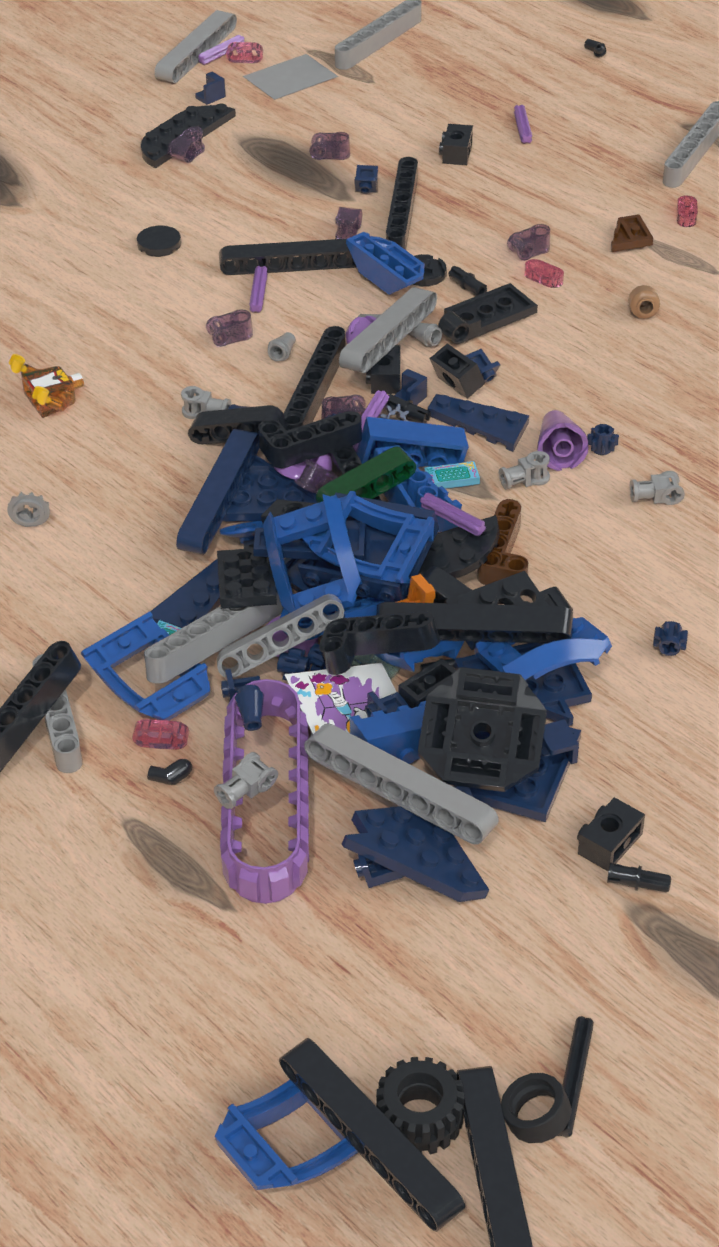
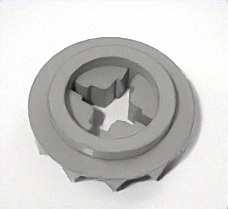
M20 492L17 497L12 496L11 501L8 503L7 512L9 517L21 526H39L49 518V502L44 501L42 495L34 496L33 492L25 495ZM25 505H28L30 508H33V514L31 511H29L28 508H24Z

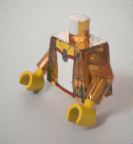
M12 354L9 360L11 370L14 373H20L21 371L24 394L42 418L58 411H64L68 406L75 403L74 390L84 386L80 373L67 376L60 366L36 369L29 364L24 365L25 359L22 356Z

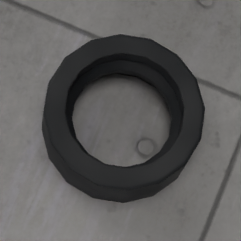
M530 1073L519 1077L508 1086L501 1101L503 1116L510 1131L519 1140L527 1143H543L555 1138L564 1130L571 1116L572 1108L562 1084L554 1076L545 1073ZM547 1095L554 1097V1104L542 1117L534 1120H521L518 1118V1112L530 1099Z

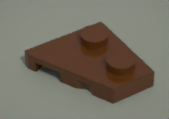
M640 214L618 218L614 239L611 242V252L653 245V236Z

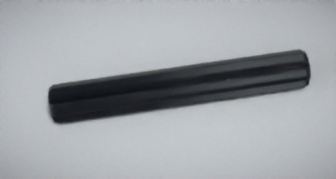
M579 1016L575 1021L562 1084L569 1098L572 1110L568 1124L557 1136L568 1138L573 1132L594 1022L591 1018Z

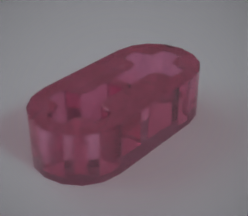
M232 42L227 47L226 57L233 63H258L263 58L264 50L259 43ZM236 50L238 55H234L232 51ZM252 50H256L257 56H253Z
M688 195L681 196L677 201V224L682 227H693L697 222V199Z
M531 259L525 263L524 275L526 278L550 288H558L563 285L564 271L538 259Z
M142 719L135 724L132 739L135 744L144 748L178 750L187 745L190 730L187 725L178 721Z

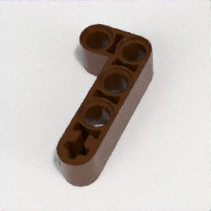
M502 500L494 515L497 517L500 532L496 548L493 547L487 556V561L482 563V566L477 569V579L483 585L522 571L528 574V560L524 556L511 554L521 522V504L516 500Z

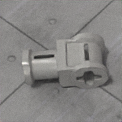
M189 386L181 391V398L184 401L182 414L188 419H195L197 414L203 411L224 410L231 406V399L225 398V400L212 398L211 392L204 391L196 386Z
M534 451L527 457L518 459V465L507 469L505 467L500 468L498 473L503 488L507 490L512 485L523 483L525 487L546 484L550 480V474L547 471V465L550 462L549 455L543 451Z
M665 471L661 474L651 475L649 481L630 480L629 488L632 502H637L639 499L652 498L654 504L665 503L667 505H675L684 499L685 493L683 488L679 486L680 479L674 471Z
M251 752L232 769V778L214 787V793L218 801L225 808L232 809L236 806V801L244 795L252 799L258 793L265 792L272 787L278 778V771L273 767L269 768L260 760V756L257 753Z

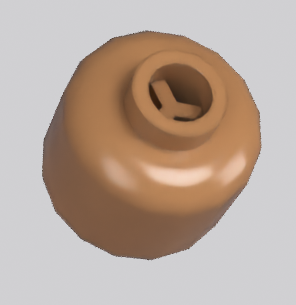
M647 285L637 286L629 294V307L636 317L648 319L659 311L660 299L652 287Z

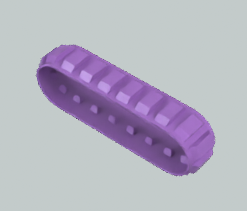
M263 679L246 684L256 685L264 693L262 716H277L290 721L293 725L289 726V735L297 738V746L289 748V757L297 760V768L289 771V780L297 782V791L289 793V803L297 805V814L288 817V826L297 829V838L288 841V850L293 852L288 859L273 866H250L240 861L235 855L242 851V842L234 840V831L242 828V818L235 816V807L227 809L222 806L220 850L223 875L229 887L235 889L241 897L251 902L267 904L281 901L290 896L297 887L301 886L308 873L309 756L304 748L305 741L308 740V723L306 714L300 709V704L302 703L297 692L290 685L279 680ZM236 694L226 707L223 784L232 778V769L236 767L237 761L244 758V749L237 748V739L245 736V728L243 727L244 723L235 702ZM243 797L236 801V806L243 804Z

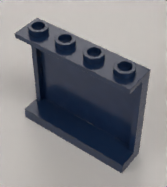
M335 493L338 498L347 496V494ZM361 497L387 509L414 514L415 518L427 520L428 517H433L434 541L439 530L435 511ZM348 515L346 521L356 519ZM365 524L363 561L381 565L397 535ZM426 542L409 575L410 580L412 576L418 574L433 542ZM310 560L308 565H298L303 583L311 587H317L343 578L340 567L326 560ZM360 575L362 584L358 586L356 594L360 597H371L385 602H397L407 598L410 583H397Z

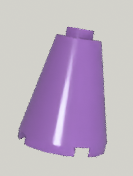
M553 410L543 417L537 450L549 455L550 462L547 467L557 471H562V468L569 467L572 469L584 461L588 453V439L585 432L567 415L559 410Z

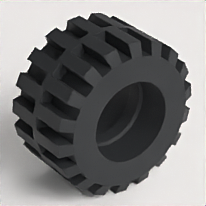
M411 1057L410 1062L406 1063L403 1059L397 1062V1068L390 1066L385 1071V1077L381 1076L376 1092V1107L421 1153L422 1151H428L431 1155L437 1153V1147L439 1146L442 1149L450 1146V1139L455 1141L459 1135V1129H462L464 1112L463 1085L461 1080H457V1073L453 1069L447 1071L446 1064L441 1061L435 1064L433 1063V1058L425 1057V1061H419L418 1057ZM420 1099L427 1100L435 1104L436 1107L426 1112H416L406 1108L404 1105L412 1100Z

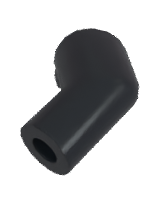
M586 39L584 47L592 50L596 57H603L606 54L607 50L604 43Z
M179 759L166 768L151 765L148 770L147 779L176 785L191 773L192 764L187 759Z

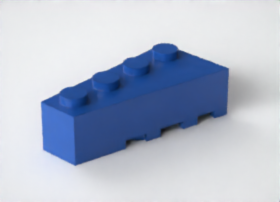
M366 416L362 430V440L358 443L356 453L363 464L374 458L375 448L399 445L418 463V467H433L463 463L469 446L465 430L461 427Z
M395 446L375 448L374 457ZM411 456L410 458L416 463L415 473L409 479L384 492L386 499L390 503L425 509L421 506L420 499L426 493H430L459 509L462 508V504L458 500L452 501L448 497L449 492L443 486L438 487L432 482L433 477L428 472L421 471L418 468V463ZM436 515L439 525L438 532L458 527Z
M426 701L420 702L419 706L415 708H409L408 705L399 706L396 712L387 714L382 710L375 711L368 718L362 719L359 715L350 717V734L411 764L413 761L420 759L418 756V746Z

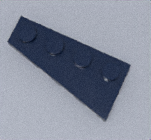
M436 394L428 406L432 418L453 427L460 425L469 434L475 435L479 433L486 436V441L496 444L500 442L506 445V449L514 452L529 424V415L474 403L469 400H461L447 395Z
M357 519L346 521L354 558L363 561L365 523ZM255 528L253 556L268 557L263 528ZM302 538L281 545L284 558L324 560L317 556L304 543Z
M218 560L213 561L151 610L153 620L156 623L161 620L183 628L220 606Z

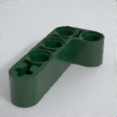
M392 447L322 486L317 491L316 501L317 503L323 502V495L334 496L336 492L348 495L350 491H355L359 497L373 499L409 479L416 471V463L401 447Z

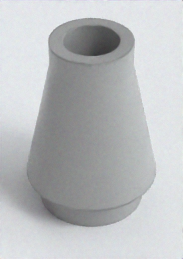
M420 323L409 335L415 337L426 346L431 347L438 345L441 341L442 330L437 324Z
M286 332L282 336L270 341L268 344L269 357L274 361L286 360L296 341L295 336L290 332Z

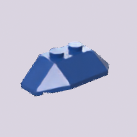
M366 232L346 239V244L359 273L388 295L423 279L425 264L397 243L381 237L370 236Z

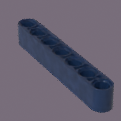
M233 429L179 529L176 540L178 550L202 555L206 554L259 451V433Z

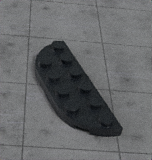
M223 103L197 107L188 106L186 110L174 115L145 134L141 141L143 160L153 168L159 167L236 116L235 109L227 107Z
M496 515L481 519L485 522L484 526L486 529L480 536H476L461 527L437 533L417 575L421 574L423 576L430 567L435 566L443 569L454 578H459L482 566V563L487 561V556L493 547L496 548L500 532Z

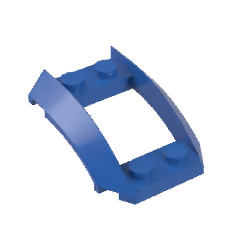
M350 491L347 496L338 498L337 495L330 496L341 500L345 520L349 515L373 528L397 535L381 565L355 558L359 575L397 583H410L409 575L426 542H433L434 518L428 517L427 520L415 518L414 514L398 512L378 506L357 496L355 491ZM330 529L302 538L304 543L317 556L340 567L336 552L331 548L333 541Z
M323 495V502L277 517H273L271 512H269L263 523L269 562L283 609L290 613L326 594L337 596L341 600L343 609L353 606L356 600V591L358 586L362 584V579L354 558L340 499ZM330 529L343 578L293 594L281 545ZM331 603L327 604L323 609V613L328 614L337 611L338 606ZM303 617L299 620V622H303L311 618Z
M371 597L356 599L353 606L344 608L343 618L376 615L377 605L385 601ZM440 641L436 647L424 651L374 655L388 664L415 672L414 663H421L424 658L430 656L438 657L443 655L456 659L464 641Z
M149 611L82 650L81 655L101 680L121 700L138 712L166 723L210 694V682L207 675L208 667L205 663L194 665L179 674L180 678L146 699L132 690L112 668L169 636L165 629H161L153 620V615Z
M584 617L573 618L571 639L550 642L536 647L523 655L511 646L515 643L478 642L475 644L474 652L492 671L521 674L524 680L531 676L537 679L552 670L573 663L591 662L597 666L600 664L599 658L602 653L605 652L607 654L612 644L607 635Z
M291 1080L251 1102L239 1106L231 1104L227 1107L226 1117L223 1123H220L215 1134V1140L219 1148L255 1190L292 1186L308 1181L334 1169L358 1153ZM305 1103H308L341 1141L318 1156L288 1168L256 1130L284 1118Z

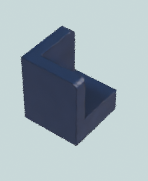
M214 72L206 74V84L203 86V90L195 93V98L206 105L226 97L225 79Z
M406 369L402 373V389L394 396L405 401L412 400L413 404L418 405L427 397V377Z
M563 719L545 724L541 755L546 753L555 755L564 752L570 764H576L578 762L579 743L566 720Z

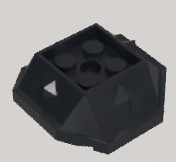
M460 667L450 678L437 686L426 697L418 756L439 780L448 785L505 792L539 771L547 710L528 687L521 674ZM480 731H486L490 734L486 739L475 737Z

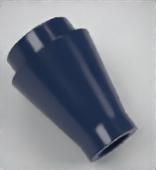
M244 685L237 690L235 702L242 717L244 728L248 731H255L262 727L264 693L256 685Z

